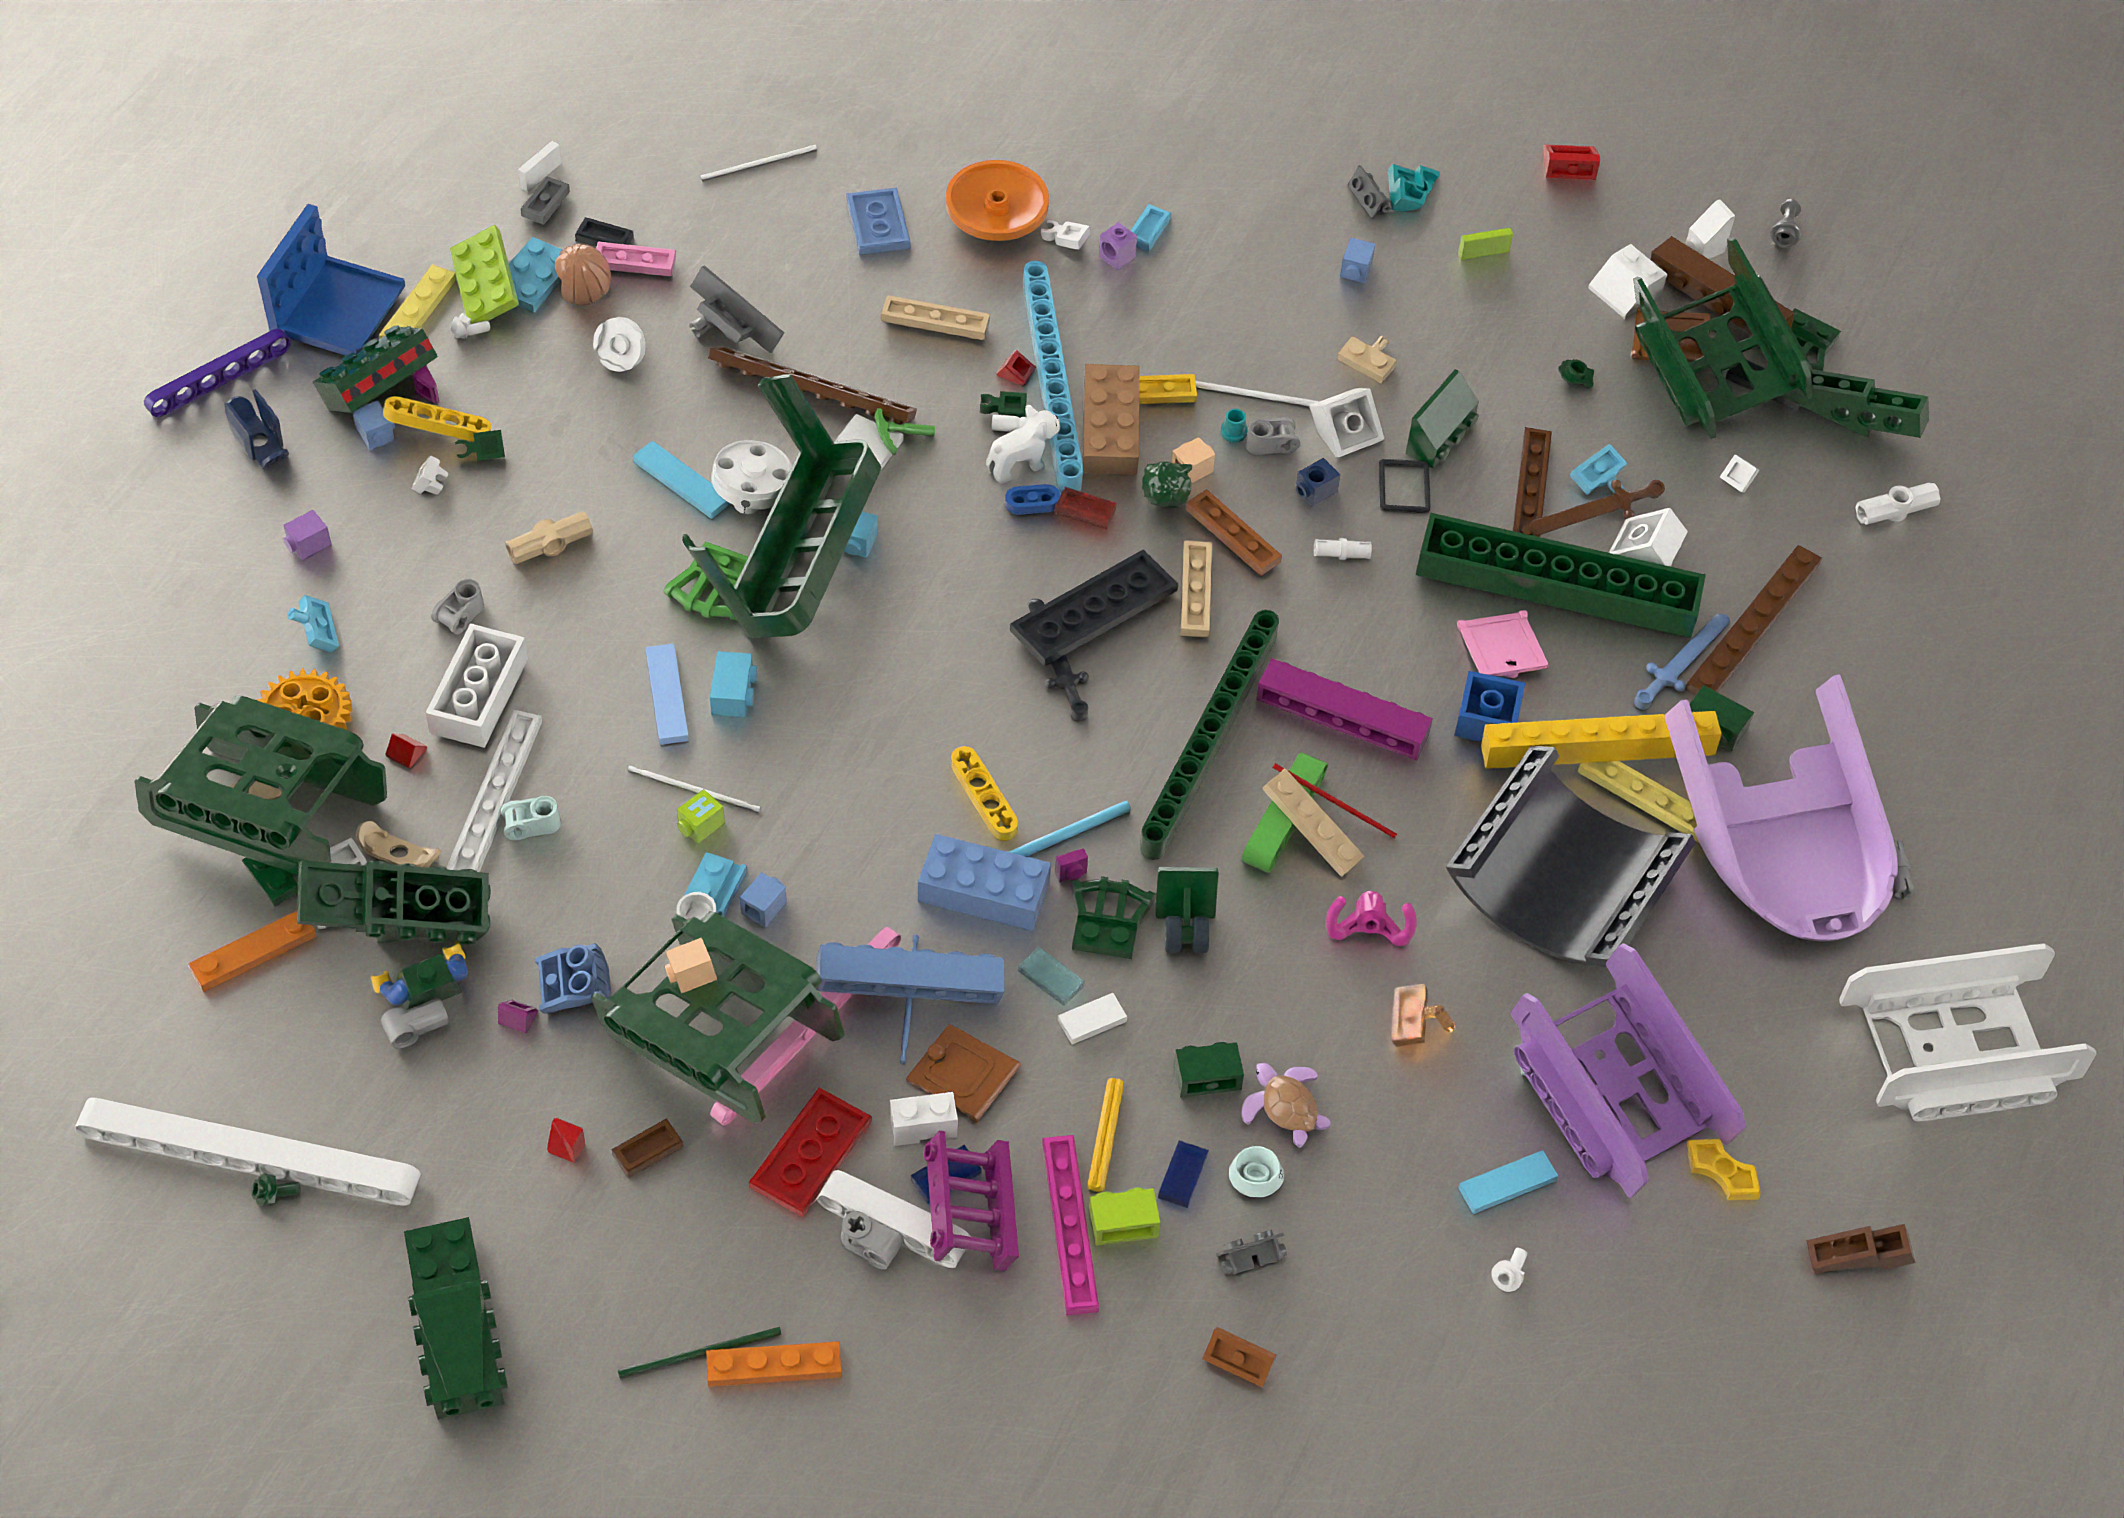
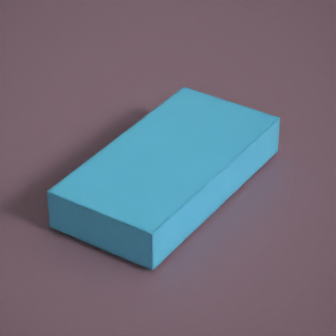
M1148 204L1130 230L1137 235L1136 247L1149 252L1171 220V212Z

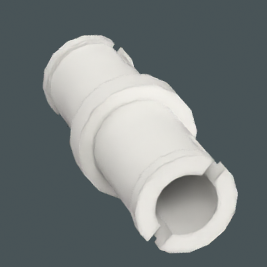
M1340 538L1339 540L1315 539L1314 557H1338L1339 560H1345L1346 558H1371V541H1347L1346 538Z

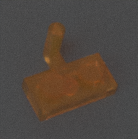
M1424 984L1395 988L1391 1041L1396 1047L1425 1043L1426 1019L1436 1018L1446 1032H1451L1455 1029L1454 1021L1442 1005L1427 1006L1428 989Z

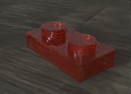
M1064 487L1055 506V514L1107 530L1116 511L1117 503Z

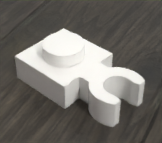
M1048 220V230L1041 229L1043 240H1055L1056 245L1078 250L1090 235L1089 226L1068 221L1062 226L1056 221Z

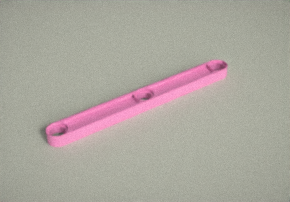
M885 927L868 945L878 949L898 947L901 935L891 928ZM823 991L820 993L824 998L833 1002L838 1010L853 995L851 993ZM794 1020L741 1077L754 1085L759 1093L817 1032ZM717 1101L710 1113L712 1118L724 1126L729 1124L738 1115Z

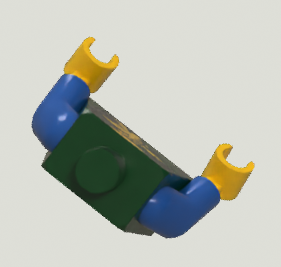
M456 941V944L452 947L442 948L445 957L443 954H438L400 970L395 983L391 982L389 971L387 970L383 971L381 975H371L375 993L381 992L391 1004H402V1007L406 1008V1010L435 998L443 1001L462 993L457 981L463 980L468 974L465 962L466 955L460 943Z

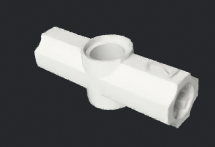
M1929 482L1910 488L1898 485L1892 487L1888 494L1857 502L1855 509L1861 524L1865 523L1868 525L1886 519L1899 522L1904 520L1908 513L1939 505L1941 498L1935 483L1931 484Z

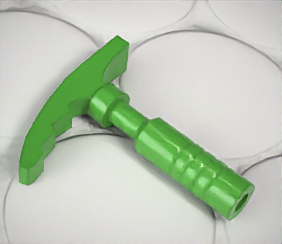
M877 408L874 416L878 433L892 455H896L897 447L893 444L888 432L902 431L903 434L935 435V426L912 423L900 425L890 421L886 422L882 409Z

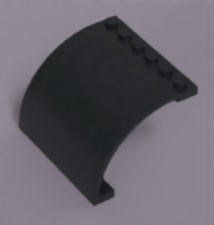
M1530 746L1448 862L1446 869L1469 901L1493 923L1516 939L1562 960L1607 968L1606 962L1616 948L1623 943L1629 946L1696 842L1692 834L1666 832L1665 835H1657L1629 827L1602 814L1575 795L1553 773L1551 768L1559 758L1555 747Z

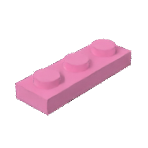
M606 242L597 243L596 249L606 258L610 270L672 277L676 250Z

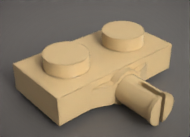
M1352 336L1338 352L1337 356L1338 361L1381 384L1395 369L1397 364L1396 359L1382 352L1386 345L1389 344L1388 339L1384 338V336H1380L1372 346Z

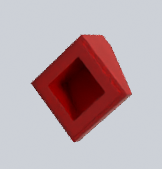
M1015 350L1007 357L996 375L1023 386L1036 369V366L1018 350Z

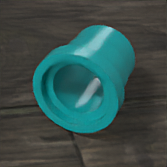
M1230 409L1226 413L1220 433L1229 442H1241L1246 438L1248 432L1246 414L1240 409Z

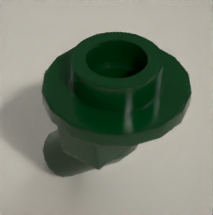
M261 1174L252 1185V1197L256 1199L259 1206L273 1205L276 1197L299 1195L301 1192L299 1182L276 1184V1176Z

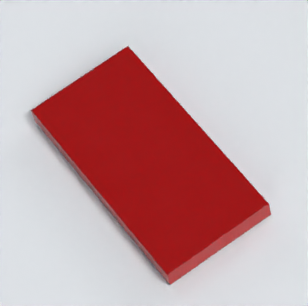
M818 1087L748 1182L749 1188L803 1218L832 1172L840 1167L872 1122V1116Z

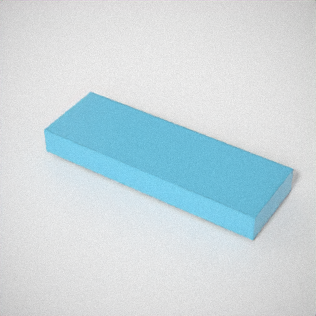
M1542 1150L1461 1182L1458 1189L1471 1212L1476 1214L1556 1182L1558 1174Z

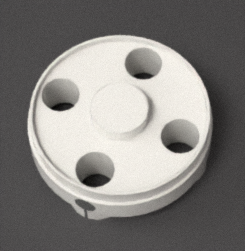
M756 440L737 441L723 447L717 454L713 464L711 483L718 495L733 504L737 511L743 514H752L759 509L773 507L792 465L785 453L771 444Z

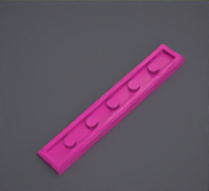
M1074 1135L1042 1138V1147L1066 1316L1099 1312V1303Z

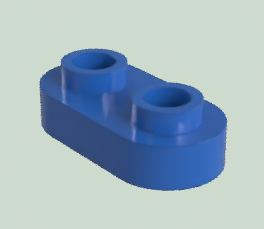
M1050 484L1016 486L1010 488L1005 495V506L1013 514L1052 512L1060 505V491Z

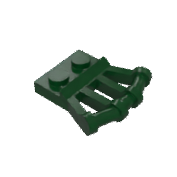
M1794 308L1791 330L1801 347H1803L1802 349L1806 356L1810 352L1817 355L1816 364L1810 363L1812 369L1823 371L1824 357L1838 340L1841 331Z
M1101 876V879L1082 882L1079 879L1071 880L1072 895L1078 914L1072 950L1132 959L1138 925L1154 904L1156 893L1150 890L1146 892L1130 884L1129 880L1122 879L1121 882L1111 881L1109 877ZM1098 891L1095 912H1087L1082 893ZM1107 892L1119 894L1115 916L1103 914ZM1127 896L1141 902L1131 919L1123 918Z

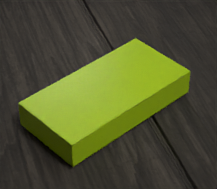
M1511 228L1462 235L1458 255L1461 260L1510 252L1513 232Z

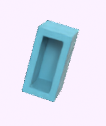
M717 651L710 692L711 715L746 717L747 706H753L754 689H750L751 683H756L757 666L752 665V654Z

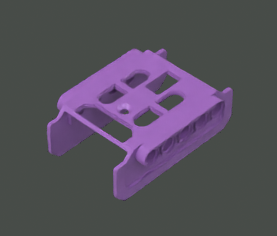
M1623 943L1616 948L1606 962V966L1615 980L1616 989L1554 1022L1539 999L1526 993L1522 995L1512 1009L1511 1016L1519 1027L1522 1044L1514 1048L1516 1061L1578 1158L1593 1178L1597 1179L1607 1174L1609 1178L1619 1183L1627 1196L1631 1198L1649 1181L1644 1161L1707 1127L1715 1131L1721 1141L1728 1145L1746 1128L1743 1110L1637 951ZM1607 1000L1616 1013L1614 1027L1571 1049L1557 1026ZM1620 1033L1629 1035L1645 1059L1630 1067L1615 1044L1616 1035ZM1596 1051H1602L1605 1054V1058L1603 1060L1597 1059L1595 1057ZM1653 1070L1667 1090L1668 1101L1664 1104L1653 1102L1639 1082V1077ZM1635 1094L1659 1128L1658 1131L1643 1139L1640 1138L1619 1105L1620 1102Z

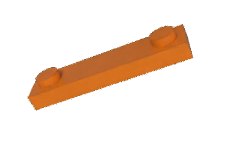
M297 911L188 963L202 991L205 992L317 937L312 925L297 924Z

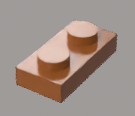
M1216 1327L1202 1359L1263 1387L1277 1355Z

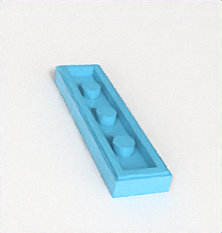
M651 441L633 455V462L709 518L713 519L731 504L718 495L712 483L654 441Z

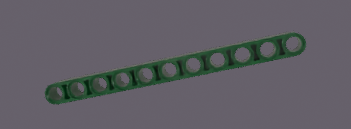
M1260 610L1254 615L1146 819L1141 831L1140 852L1147 859H1159L1166 853L1274 646L1279 625V617L1275 612Z

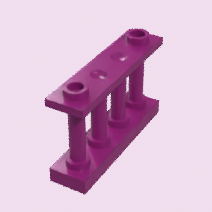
M939 1130L926 1143L924 1148V1159L927 1161L932 1222L930 1245L934 1249V1261L941 1262L953 1248L988 1252L993 1259V1269L1006 1271L1019 1257L1009 1141L997 1140L985 1153L947 1148L945 1131ZM948 1161L982 1166L985 1170L986 1182L949 1176ZM950 1190L985 1195V1198L988 1200V1210L951 1205ZM952 1218L986 1223L990 1227L991 1240L953 1234Z

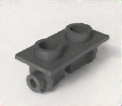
M1359 165L1350 179L1348 187L1371 218H1374L1378 211H1383L1384 213L1390 211L1392 208L1391 200L1383 192L1379 191L1380 188L1373 180L1372 174L1365 172L1362 166Z
M1271 1229L1253 1235L1255 1241L1243 1244L1242 1239L1223 1244L1225 1251L1216 1253L1217 1257L1225 1255L1226 1261L1222 1262L1225 1274L1231 1273L1236 1275L1237 1273L1255 1268L1251 1257L1254 1255L1257 1257L1259 1267L1276 1261H1282V1257L1287 1256V1251L1283 1243L1278 1244L1277 1238L1284 1236V1233L1273 1235Z

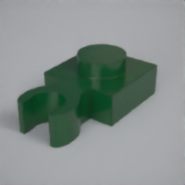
M1000 391V397L981 394L980 413L991 414L998 412V415L1025 417L1027 393Z
M501 429L473 433V442L467 440L455 442V445L461 443L467 447L465 454H457L458 458H465L471 453H476L477 461L505 457Z

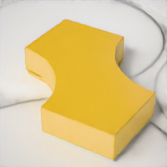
M1719 1139L1687 1141L1686 1148L1691 1173L1703 1174L1716 1181L1724 1190L1727 1200H1759L1761 1192L1756 1166L1744 1164L1732 1158L1724 1150Z

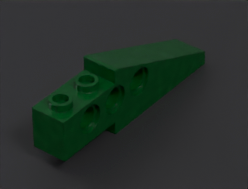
M1812 369V398L1806 400L1800 389H1795L1781 395V397L1799 403L1800 406L1865 437L1869 436L1871 430L1921 438L1929 421L1928 396L1875 388V379Z

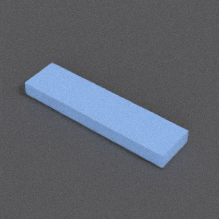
M674 643L645 647L659 744L689 741Z

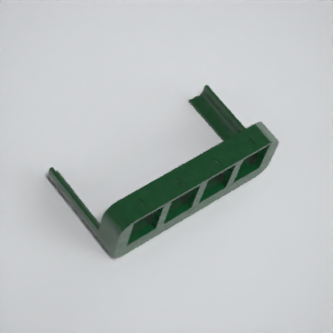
M791 374L763 378L757 386L799 449V452L735 586L731 584L707 547H696L688 534H683L682 538L687 550L745 633L751 638L793 636L803 632L810 625L881 470L879 461L866 441L861 439L833 441L795 380ZM852 475L842 498L824 500L835 476ZM834 513L824 537L806 538L817 514ZM816 552L805 577L788 578L799 553ZM798 591L793 603L783 611L772 612L781 592Z

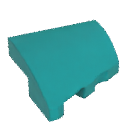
M1392 164L1388 169L1391 210L1411 211L1421 208L1427 199L1426 196L1431 192L1434 182L1440 176V171L1422 165L1414 171Z

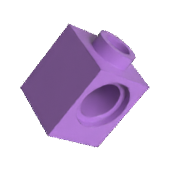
M1117 222L1100 235L1099 257L1116 270H1119L1135 258L1137 235Z

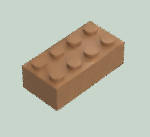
M1085 364L1083 473L1137 475L1139 461L1140 366Z

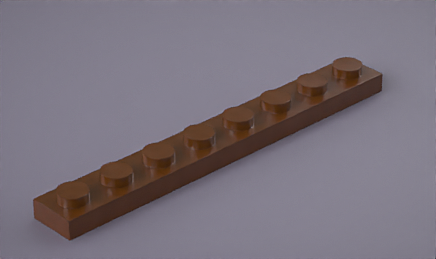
M721 345L710 348L708 359L717 361L716 365L727 369L732 367L739 368L742 374L753 377L760 375L768 378L791 374L802 392L806 390L815 393L814 396L818 399L830 400L832 398L840 401L839 405L843 407L855 408L856 406L865 409L864 413L871 416L875 415L877 408L882 409V414L890 417L889 421L896 424H904L915 419L917 408Z
M1797 545L1690 678L1685 690L1696 696L1701 687L1705 685L1719 692L1818 568L1822 557Z

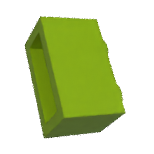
M1136 1187L1127 1192L1112 1193L1106 1191L1098 1193L1096 1196H1090L1089 1216L1095 1246L1159 1237L1161 1222L1154 1188L1144 1189Z

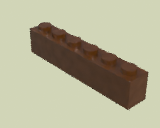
M1673 236L1651 252L1650 260L1667 273L1666 281L1696 301L1735 285L1734 274ZM1728 293L1703 305L1721 316L1731 311L1734 301ZM1775 301L1791 328L1794 312ZM1740 318L1730 320L1731 323L1752 335L1744 320Z

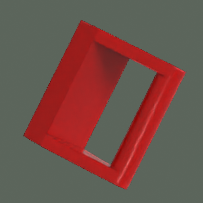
M1544 144L1543 156L1546 178L1596 180L1600 165V155L1594 146Z

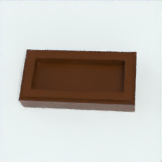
M666 1118L611 1150L613 1157L627 1177L630 1178L684 1146L682 1139Z

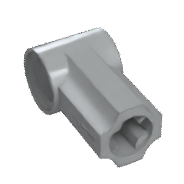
M435 998L408 1010L403 1007L393 1008L383 1014L381 1023L393 1048L403 1049L414 1044L419 1035L449 1024V1019L441 999Z

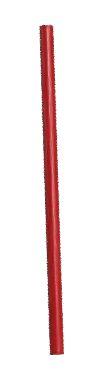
M1274 763V765L1272 766V768L1277 770L1278 772H1281L1284 769L1282 766ZM1288 771L1302 786L1390 837L1396 838L1397 833Z

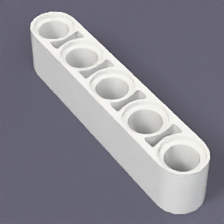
M839 1170L832 1172L817 1196V1201L823 1208L842 1218L853 1211L863 1212L884 1226L897 1231L904 1239L903 1247L934 1261V1249L930 1245L932 1233L931 1213ZM952 1224L953 1234L971 1237L964 1229ZM953 1248L941 1262H934L948 1268H955L966 1249Z

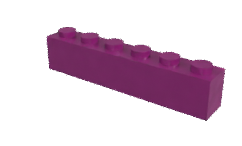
M1271 658L1258 683L1257 701L1416 761L1429 737L1433 718L1425 716L1421 712L1401 707L1394 702L1374 697L1367 692L1350 688L1340 682H1334L1318 676L1313 672H1307L1291 666L1287 662Z

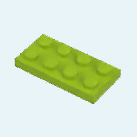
M495 224L450 248L465 314L470 318V324L489 321L519 305L502 236Z

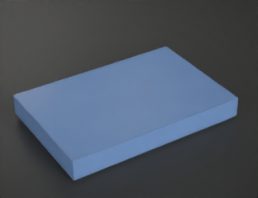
M897 187L846 193L859 255L911 249V242Z

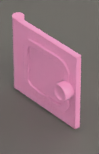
M1526 610L1505 615L1457 621L1458 629L1479 673L1496 677L1505 675L1508 678H1516L1519 673L1547 669L1549 667L1527 620ZM1506 662H1516V666L1512 664L1507 665Z

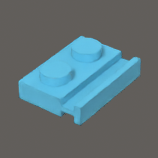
M706 852L684 895L692 892L708 894L716 903L717 914L724 917L747 873V866L745 864L741 866L734 864L733 860Z

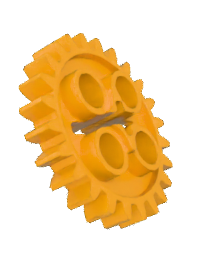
M302 668L297 676L292 671H289V678L287 679L279 675V683L268 682L270 691L261 690L262 699H256L257 701L347 730L345 722L351 721L350 712L353 711L350 694L346 692L345 684H339L336 676L329 679L328 672L326 671L318 676L316 669H313L310 675H306L304 668Z

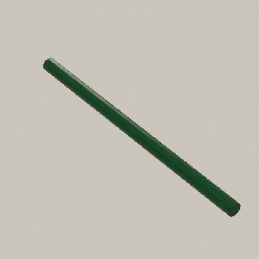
M780 1327L618 1369L619 1378L707 1355L706 1350L729 1349L781 1335Z

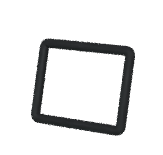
M1382 459L1379 461L1380 507L1383 510L1428 512L1431 508L1429 464L1426 461ZM1384 464L1424 466L1425 507L1385 504Z

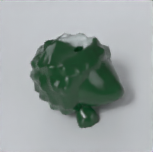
M1166 461L1147 464V467L1144 468L1141 487L1145 494L1144 497L1151 504L1161 507L1178 508L1186 503L1192 487L1191 479L1187 473L1192 470V464H1175Z

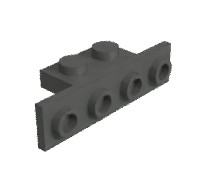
M705 265L702 266L690 287L705 299L701 301L697 308L704 315L705 320L716 325L724 332L728 339L736 343L750 337L768 353H772L785 332Z

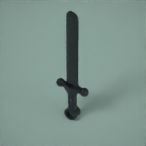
M1037 598L1031 599L1028 602L1030 612L1044 605V602ZM1064 655L1051 662L1057 678L1047 679L1045 686L1048 689H1053L1055 686L1064 689L1071 704V717L1081 721L1088 715V704L1081 700L1075 685L1078 682H1086L1089 679V674L1085 671L1073 674L1067 657Z

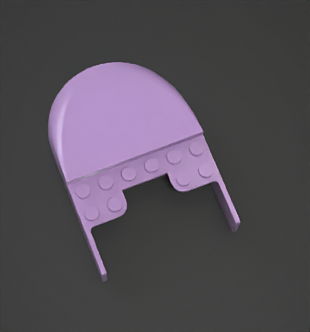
M1833 675L1816 689V695L1831 739L1830 744L1796 750L1789 760L1794 779L1743 787L1740 774L1732 764L1728 762L1707 764L1688 700H1681L1665 714V721L1696 819L1697 827L1693 830L1708 860L1724 883L1756 914L1776 928L1795 937L1812 941H1835L1853 936L1869 927L1884 912L1894 893L1892 892L1894 877L1897 876L1898 861L1893 836L1841 675Z

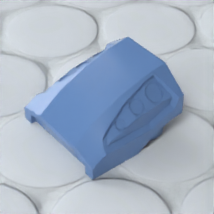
M596 943L587 946L575 945L572 948H560L535 958V963L539 966L542 1000L539 1009L543 1014L593 1003L591 996L595 992L606 998L611 994L609 966L602 949Z

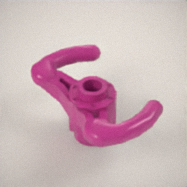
M1374 891L1363 893L1359 900L1356 901V910L1338 924L1337 919L1340 911L1346 905V899L1343 896L1335 899L1326 915L1328 935L1336 940H1343L1353 932H1366L1369 934L1385 935L1392 944L1405 946L1413 938L1417 927L1416 913L1410 903H1405L1402 906L1405 916V929L1401 931L1386 913V903L1383 902L1382 896Z

